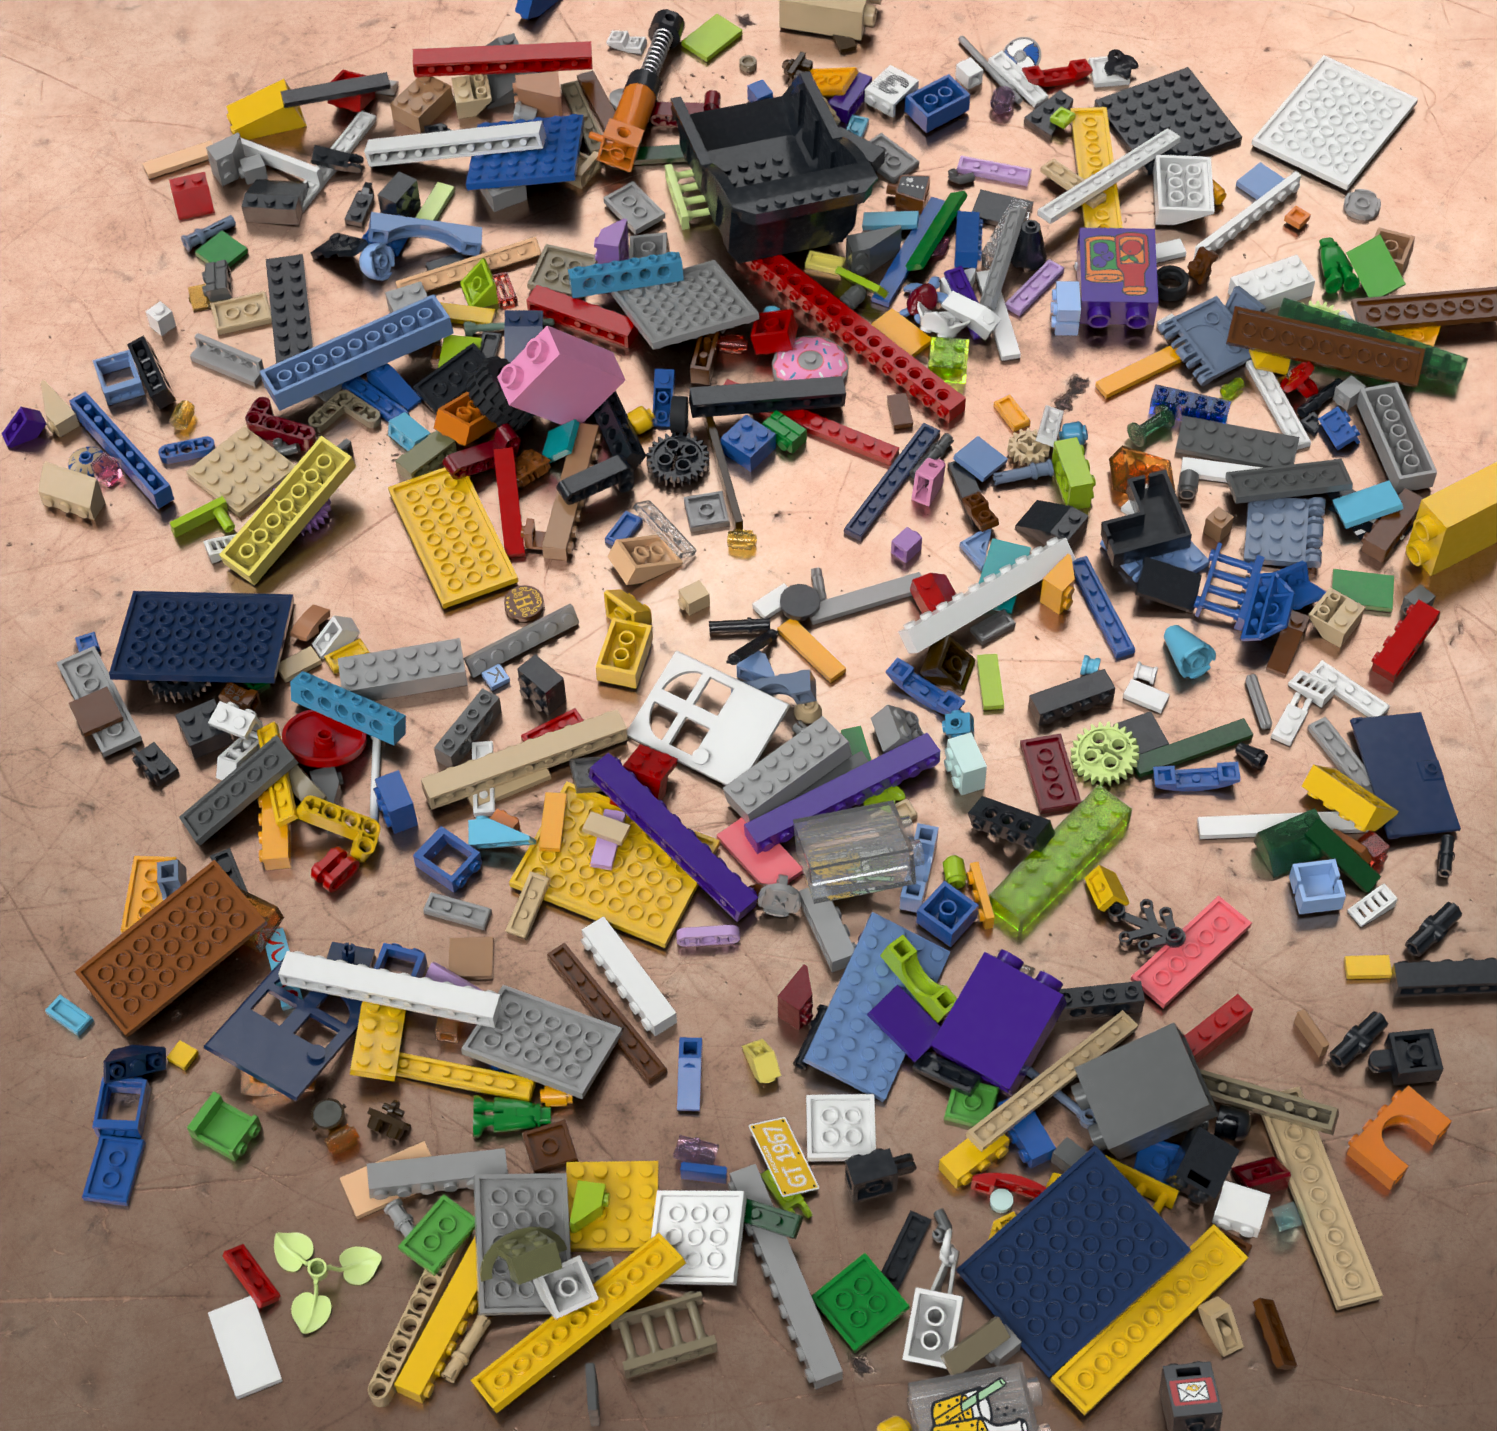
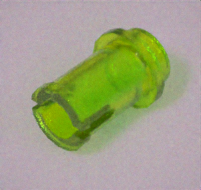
M1236 377L1230 383L1222 385L1220 389L1221 396L1226 399L1232 398L1235 392L1244 387L1243 380L1240 377Z

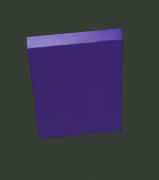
M898 984L867 1014L914 1062L931 1047V1043L941 1028Z

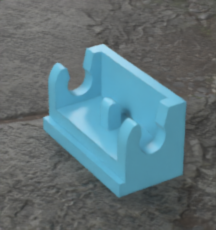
M406 412L389 420L388 435L407 451L430 434L428 430Z

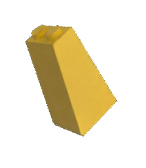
M284 79L226 106L228 110L226 116L230 124H232L230 129L233 135L239 133L241 138L251 140L307 126L301 106L284 108L280 91L290 90Z

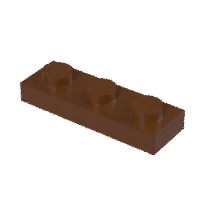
M1258 1298L1253 1301L1255 1315L1262 1326L1263 1337L1270 1348L1273 1363L1277 1369L1292 1370L1298 1365L1274 1300Z

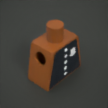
M901 175L898 184H887L886 194L895 195L896 206L922 213L930 189V176Z

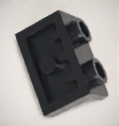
M155 742L141 751H138L135 747L131 749L134 756L131 759L138 769L142 767L148 781H154L158 787L179 773L178 768Z

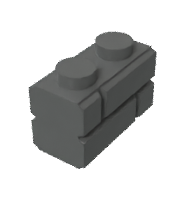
M220 260L216 261V263H206L205 271L202 272V278L205 283L202 286L204 296L208 297L211 303L231 299V269L227 261Z

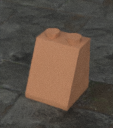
M558 71L515 75L516 83H513V93L517 94V96H514L515 105L516 102L521 101L524 105L537 108L536 118L563 116Z

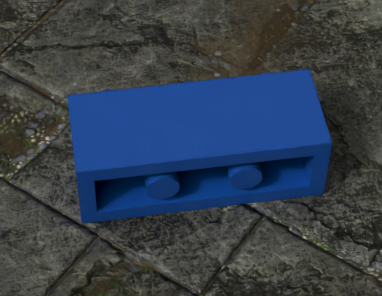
M1006 1099V1100H1004V1101L998 1103V1107H999L1000 1105H1002V1104H1003L1005 1101H1007L1008 1099ZM1034 1111L1007 1132L1010 1142L1017 1145L1023 1163L1027 1162L1030 1169L1052 1159V1153L1056 1147Z

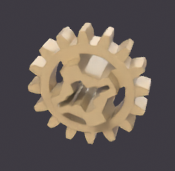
M1027 428L1026 432L1019 429V434L1013 433V437L1009 438L1007 451H1009V457H1014V462L1021 461V466L1024 463H1027L1029 466L1032 462L1035 464L1039 463V461L1045 462V457L1049 456L1050 446L1035 441L1037 429L1031 432L1030 428Z

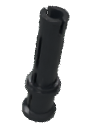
M818 1005V1012L814 1020H811L809 1023L810 1030L793 1062V1065L798 1069L806 1070L808 1066L807 1063L803 1062V1059L828 1007L826 1005Z

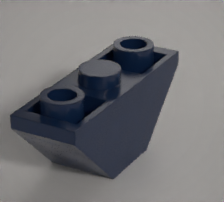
M130 1045L113 1049L103 1061L104 1083L165 1070L166 1048Z

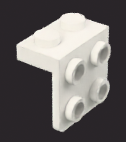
M219 701L208 722L210 726L247 740L252 730L256 731L264 727L262 725L263 722L258 719L254 711L250 709L244 711L232 702L226 704Z

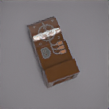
M231 682L226 684L218 696L221 702L226 704L232 702L244 711L250 709L255 712L261 704L258 691L240 688Z

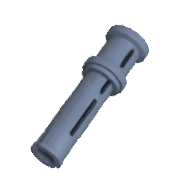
M229 215L203 229L197 228L187 236L182 235L181 241L186 250L191 251L192 247L200 243L202 245L205 244L207 239L217 235L220 231L236 226V222L233 216Z
M1047 459L1046 462L1036 464L1032 462L1027 467L993 473L994 484L996 486L1027 478L1037 480L1041 476H1054L1052 461Z

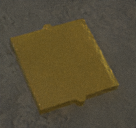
M205 284L188 287L190 295L188 299L192 304L193 312L211 308L210 303L219 302H210L208 297L204 296L202 286Z

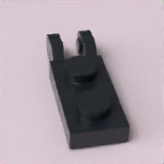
M314 145L311 164L357 174L362 172V167L358 164L364 162L362 155L350 154Z

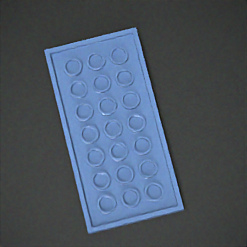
M872 912L803 1062L866 1094H874L875 1099L884 1102L906 1053L867 1014L897 984L924 1011L925 1009L880 955L890 943L904 935L917 950L918 960L924 972L937 983L950 951Z

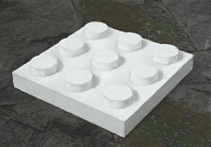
M874 1094L806 1095L807 1161H846L853 1155L870 1154L876 1149Z

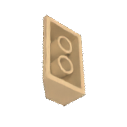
M48 462L43 464L38 488L42 503L48 507L59 508L66 513L71 512L82 518L94 520L105 504L98 479Z

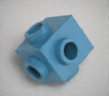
M962 710L951 711V714H945V721H942L943 733H946L949 739L971 732L974 737L973 715L970 712L964 713Z

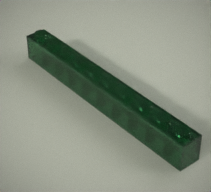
M1285 297L1277 316L1425 349L1420 374L1425 375L1429 379L1443 381L1447 385L1458 386L1468 362L1466 357Z

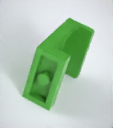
M213 1091L187 1126L190 1136L195 1140L236 1161L239 1156L246 1152L251 1139L259 1134L261 1123L258 1116L253 1115L251 1117L224 1102L221 1095Z

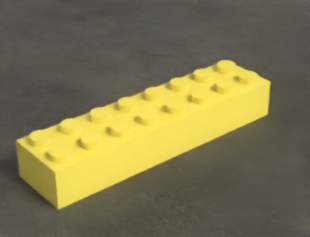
M321 436L219 554L223 563L255 586L355 469L356 466L352 457Z

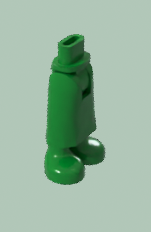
M1332 237L1320 239L1321 264L1324 276L1327 278L1324 283L1326 292L1330 294L1336 293L1340 290L1342 284L1346 292L1356 290L1360 285V280L1353 273V267L1342 248Z
M474 1095L473 1137H480L483 1130L490 1126H493L495 1133L536 1127V1122L537 1127H540V1124H551V1107H541V1103L535 1104L523 1100L494 1097V1102L485 1101L479 1095ZM487 1112H493V1115H483V1114H484V1113H487Z

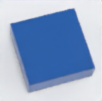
M95 632L75 637L79 652L95 646L97 652L101 651Z

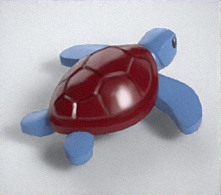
M934 276L927 284L912 283L904 286V292L911 293L907 299V308L902 309L899 314L903 317L915 315V321L920 324V315L917 309L918 302H921L928 310H932L937 302L942 304L948 297L947 294L936 291L940 286V278Z

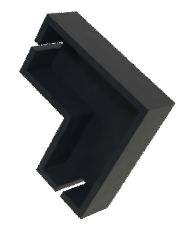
M1166 469L1149 473L1148 488L1146 489L1145 475L1127 479L1126 493L1134 513L1101 522L1100 535L1105 548L1108 549L1107 553L1113 567L1143 560L1145 556L1151 558L1190 547L1192 534Z

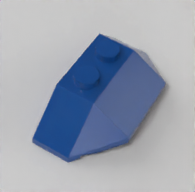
M1277 572L1257 574L1241 641L1263 640L1288 627L1296 594Z

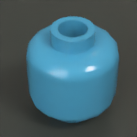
M1080 421L1065 423L1062 426V431H1059V439L1064 440L1077 437L1079 444L1084 446L1085 441L1088 440L1087 427Z

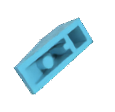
M476 816V819L468 820V845L474 849L536 845V840L531 836L489 819L488 816Z

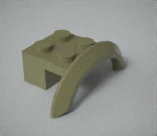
M525 1227L514 1230L498 1239L486 1252L480 1268L481 1282L493 1278L492 1268L498 1256L507 1262L511 1280L518 1285L560 1270L563 1267L559 1253L568 1250L566 1244L558 1234L547 1228Z

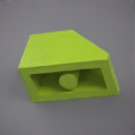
M578 1180L570 1218L571 1233H577L603 1215L604 1207H608L610 1193L606 1191V1184Z

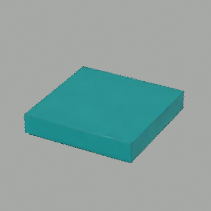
M576 419L548 431L542 455L551 460L549 463L572 453L580 425Z

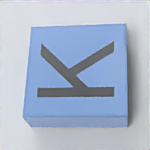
M500 664L482 672L483 679L492 691L510 682L509 676Z

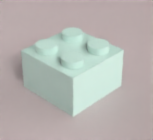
M972 732L948 739L944 765L946 771H950L952 774L951 779L954 788H958L961 795L984 789L987 765Z

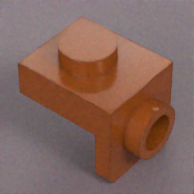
M527 518L525 526L521 528V538H524L525 548L543 550L542 545L546 532L536 531L535 519Z

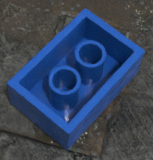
M950 74L916 90L905 98V112L926 133L969 111L970 94Z

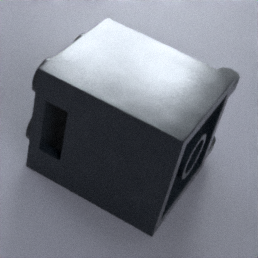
M1201 1127L1187 1132L1163 1181L1168 1183V1186L1178 1190L1179 1193L1181 1191L1187 1194V1198L1196 1204L1216 1199L1240 1150ZM1190 1170L1209 1180L1206 1188L1187 1177Z

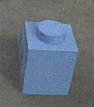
M760 650L739 662L736 666L737 677L746 681L775 676L766 654Z

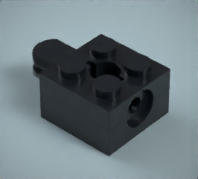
M1433 1028L1388 1033L1384 1043L1385 1049L1374 1050L1369 1056V1069L1374 1073L1391 1071L1394 1085L1439 1081L1444 1070Z
M879 1148L873 1150L870 1154L851 1156L845 1162V1181L852 1202L856 1203L897 1192L898 1176L913 1173L917 1169L915 1162H913V1155L907 1153L893 1157L890 1148Z

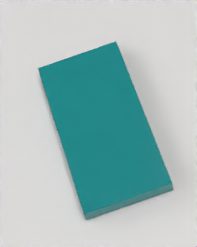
M992 538L978 583L984 582V578L994 573L996 575L1000 573L999 569L1008 564L1012 566L1016 563L1015 560L1023 555L1029 556L1031 547ZM1017 595L991 610L1001 611L1004 609L1008 614H1012Z

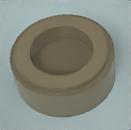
M745 55L740 58L739 67L744 72H752L757 68V60L754 56Z

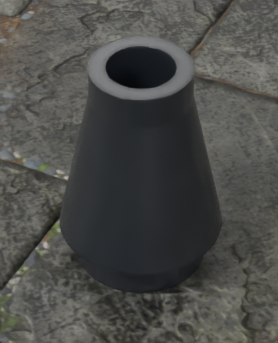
M1242 742L1238 744L1235 753L1241 756L1252 768L1261 769L1268 759V755L1264 750Z

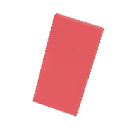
M742 817L716 835L720 843L758 884H775L779 874L787 875V884H789L804 873V869L780 843L773 846L769 851L757 854L745 836L744 824H746V821Z

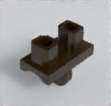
M801 51L795 60L786 59L783 61V72L789 76L787 85L790 86L799 73H803V71L808 72L813 69V61L806 59L805 52Z
M397 1100L392 1101L391 1104L384 1102L382 1109L386 1110L387 1114L369 1107L367 1114L371 1115L367 1128L380 1133L384 1122H388L390 1127L386 1136L398 1141L404 1131H409L412 1125L395 1118L396 1115L403 1117L405 1114L404 1110L399 1109L400 1101Z

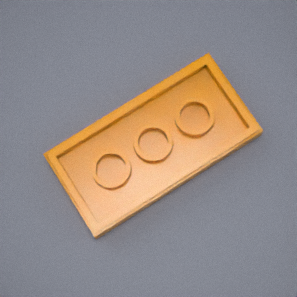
M134 856L120 930L121 934L163 901L161 890L157 883V862L177 860V857Z

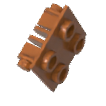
M532 449L523 451L520 456L514 459L517 487H525L531 483L530 481L533 482L535 480L534 477L538 479L539 476L549 472L551 468L549 462L551 460Z

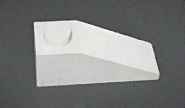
M954 291L941 304L944 309L962 323L970 320L971 323L968 327L984 340L990 336L1001 320L999 316L986 306Z
M251 731L247 740L239 737L218 756L217 779L223 780L260 749L257 732Z

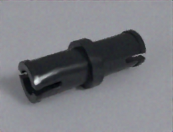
M1448 834L1441 836V847L1437 855L1439 860L1438 875L1445 878L1452 875V862L1455 860V853L1453 852L1455 838Z

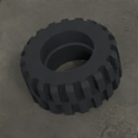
M498 356L488 357L475 369L467 380L469 397L473 400L475 407L480 410V413L483 416L485 415L489 421L496 423L497 426L509 424L513 430L522 429L535 415L509 406L497 378L503 367L511 362Z

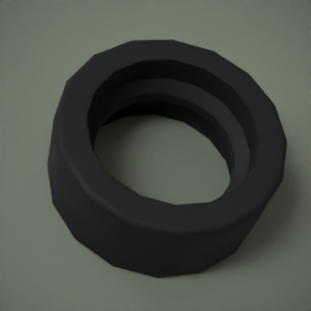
M1173 265L1159 268L1157 270L1158 298L1165 301H1177L1183 298L1187 293L1189 284L1187 272ZM1170 278L1179 281L1182 285L1176 288H1168L1163 286L1160 281Z
M672 396L670 407L671 433L687 432L689 411L687 396Z

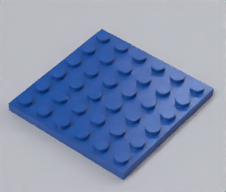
M571 114L569 116H553L549 118L537 117L532 120L518 119L515 122L500 121L478 124L477 128L542 121L546 139L542 149L471 156L466 180L467 190L575 181L585 121L584 115Z

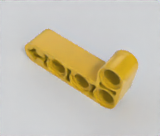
M312 795L306 796L297 807L296 813L300 820L353 840L350 855L360 863L365 862L374 852L381 828L376 820Z

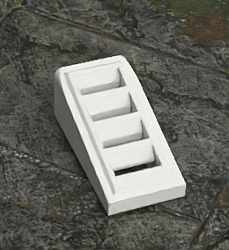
M236 534L203 541L212 564L222 560L219 556L223 551L221 547H226Z
M1302 670L1288 683L1291 688L1306 698H1312V702L1321 708L1333 697L1336 689L1330 683ZM1301 678L1304 679L1301 684L1297 683Z
M1382 884L1350 907L1347 912L1360 927H1363L1394 908L1397 903V897L1385 884ZM1374 900H1376L1379 903L1380 907L1377 906ZM1367 904H1368V906L1373 910V912H1371V911L1366 907ZM1359 909H1361L1364 912V914L1366 915L1365 918L1358 911Z

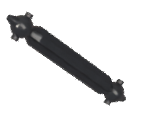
M769 629L734 651V653L729 654L726 663L737 665L772 641H775L779 631Z

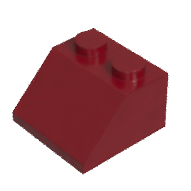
M804 964L777 996L778 1017L798 1030L803 1025H808L813 1018L812 989L808 967Z

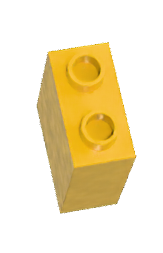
M1497 462L1421 500L1409 542L1406 546L1407 556L1414 565H1422L1429 575L1433 576L1497 543Z

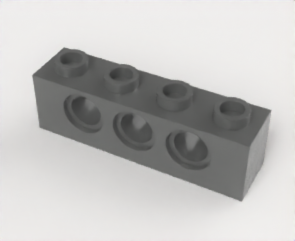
M483 688L434 747L437 762L449 768L457 766L472 748V742L478 741L502 711L498 696Z

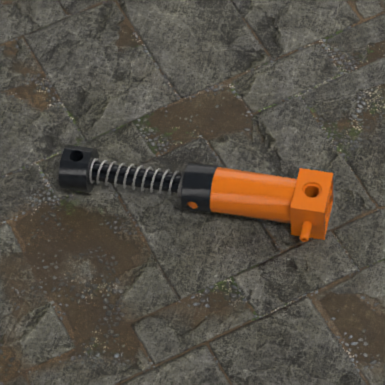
M669 9L659 10L655 13L648 29L651 44L641 69L632 71L628 76L613 118L609 119L604 134L601 135L592 131L589 133L588 137L590 139L601 142L597 161L628 172L632 171L644 131L662 90V82L658 75L668 50L673 49L679 44L685 29L684 19L679 13Z

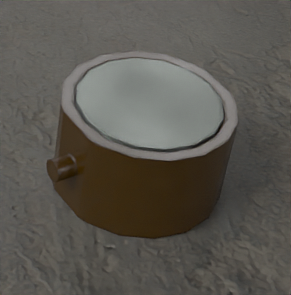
M332 1098L318 1101L311 1110L312 1131H317L321 1136L334 1137L340 1134L347 1124V1116L344 1110L347 1106Z

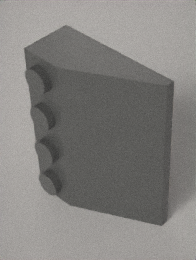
M512 33L498 37L486 46L516 45L519 43L515 34ZM533 72L487 74L492 101L486 106L487 110L515 102L514 96H517V94L513 93V83H516L515 75L533 74Z

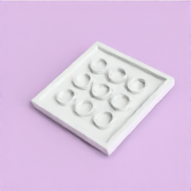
M657 1190L651 1238L660 1233L686 1262L684 1266L661 1284H737L747 1198L745 1191Z

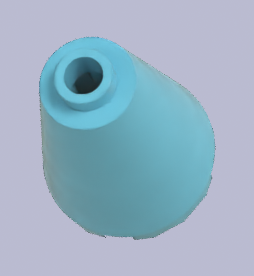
M1173 625L1166 629L1164 640L1179 673L1184 678L1190 677L1195 679L1211 668L1209 664L1212 660L1215 661L1216 652L1212 646L1179 625Z

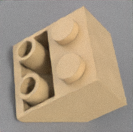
M487 74L451 78L458 119L477 116L492 101Z
M1330 587L1308 616H1310V620L1322 638L1341 648L1361 622L1365 607Z

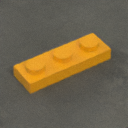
M979 862L970 863L969 872H966L968 884L973 886V901L979 905L978 919L979 922L983 921L985 929L993 928L995 917Z

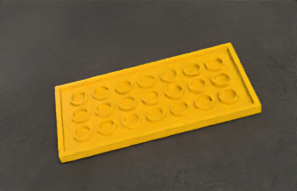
M444 467L388 487L389 494L443 609L519 582L518 576L469 476L455 480Z

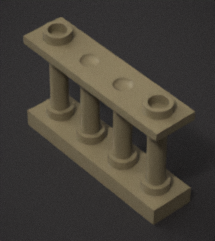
M694 1291L686 1292L682 1297L628 1313L624 1312L610 1323L612 1331L620 1329L628 1356L626 1361L622 1362L626 1379L717 1352L715 1336L705 1334L697 1308L698 1305L703 1304L701 1291L696 1293ZM684 1309L689 1311L697 1337L694 1341L687 1343L682 1340L674 1312ZM665 1315L674 1344L672 1347L663 1350L659 1346L652 1319ZM640 1322L643 1323L651 1350L649 1354L643 1356L637 1355L629 1329L630 1325Z

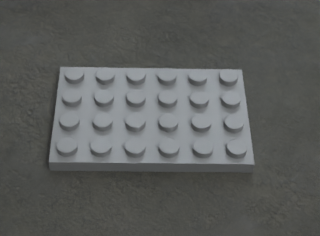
M503 985L497 993L500 994L502 1006L495 1028L476 1025L461 1048L462 1054L583 1099L621 1037L622 1028Z
M474 1174L478 1315L551 1314L541 1300L533 1280L520 1285L512 1281L507 1262L500 1256L496 1258L493 1265L492 1279L481 1282L480 1268L483 1258L492 1244L502 1236L525 1227H543L558 1234L568 1249L559 1253L561 1263L571 1259L567 1174Z

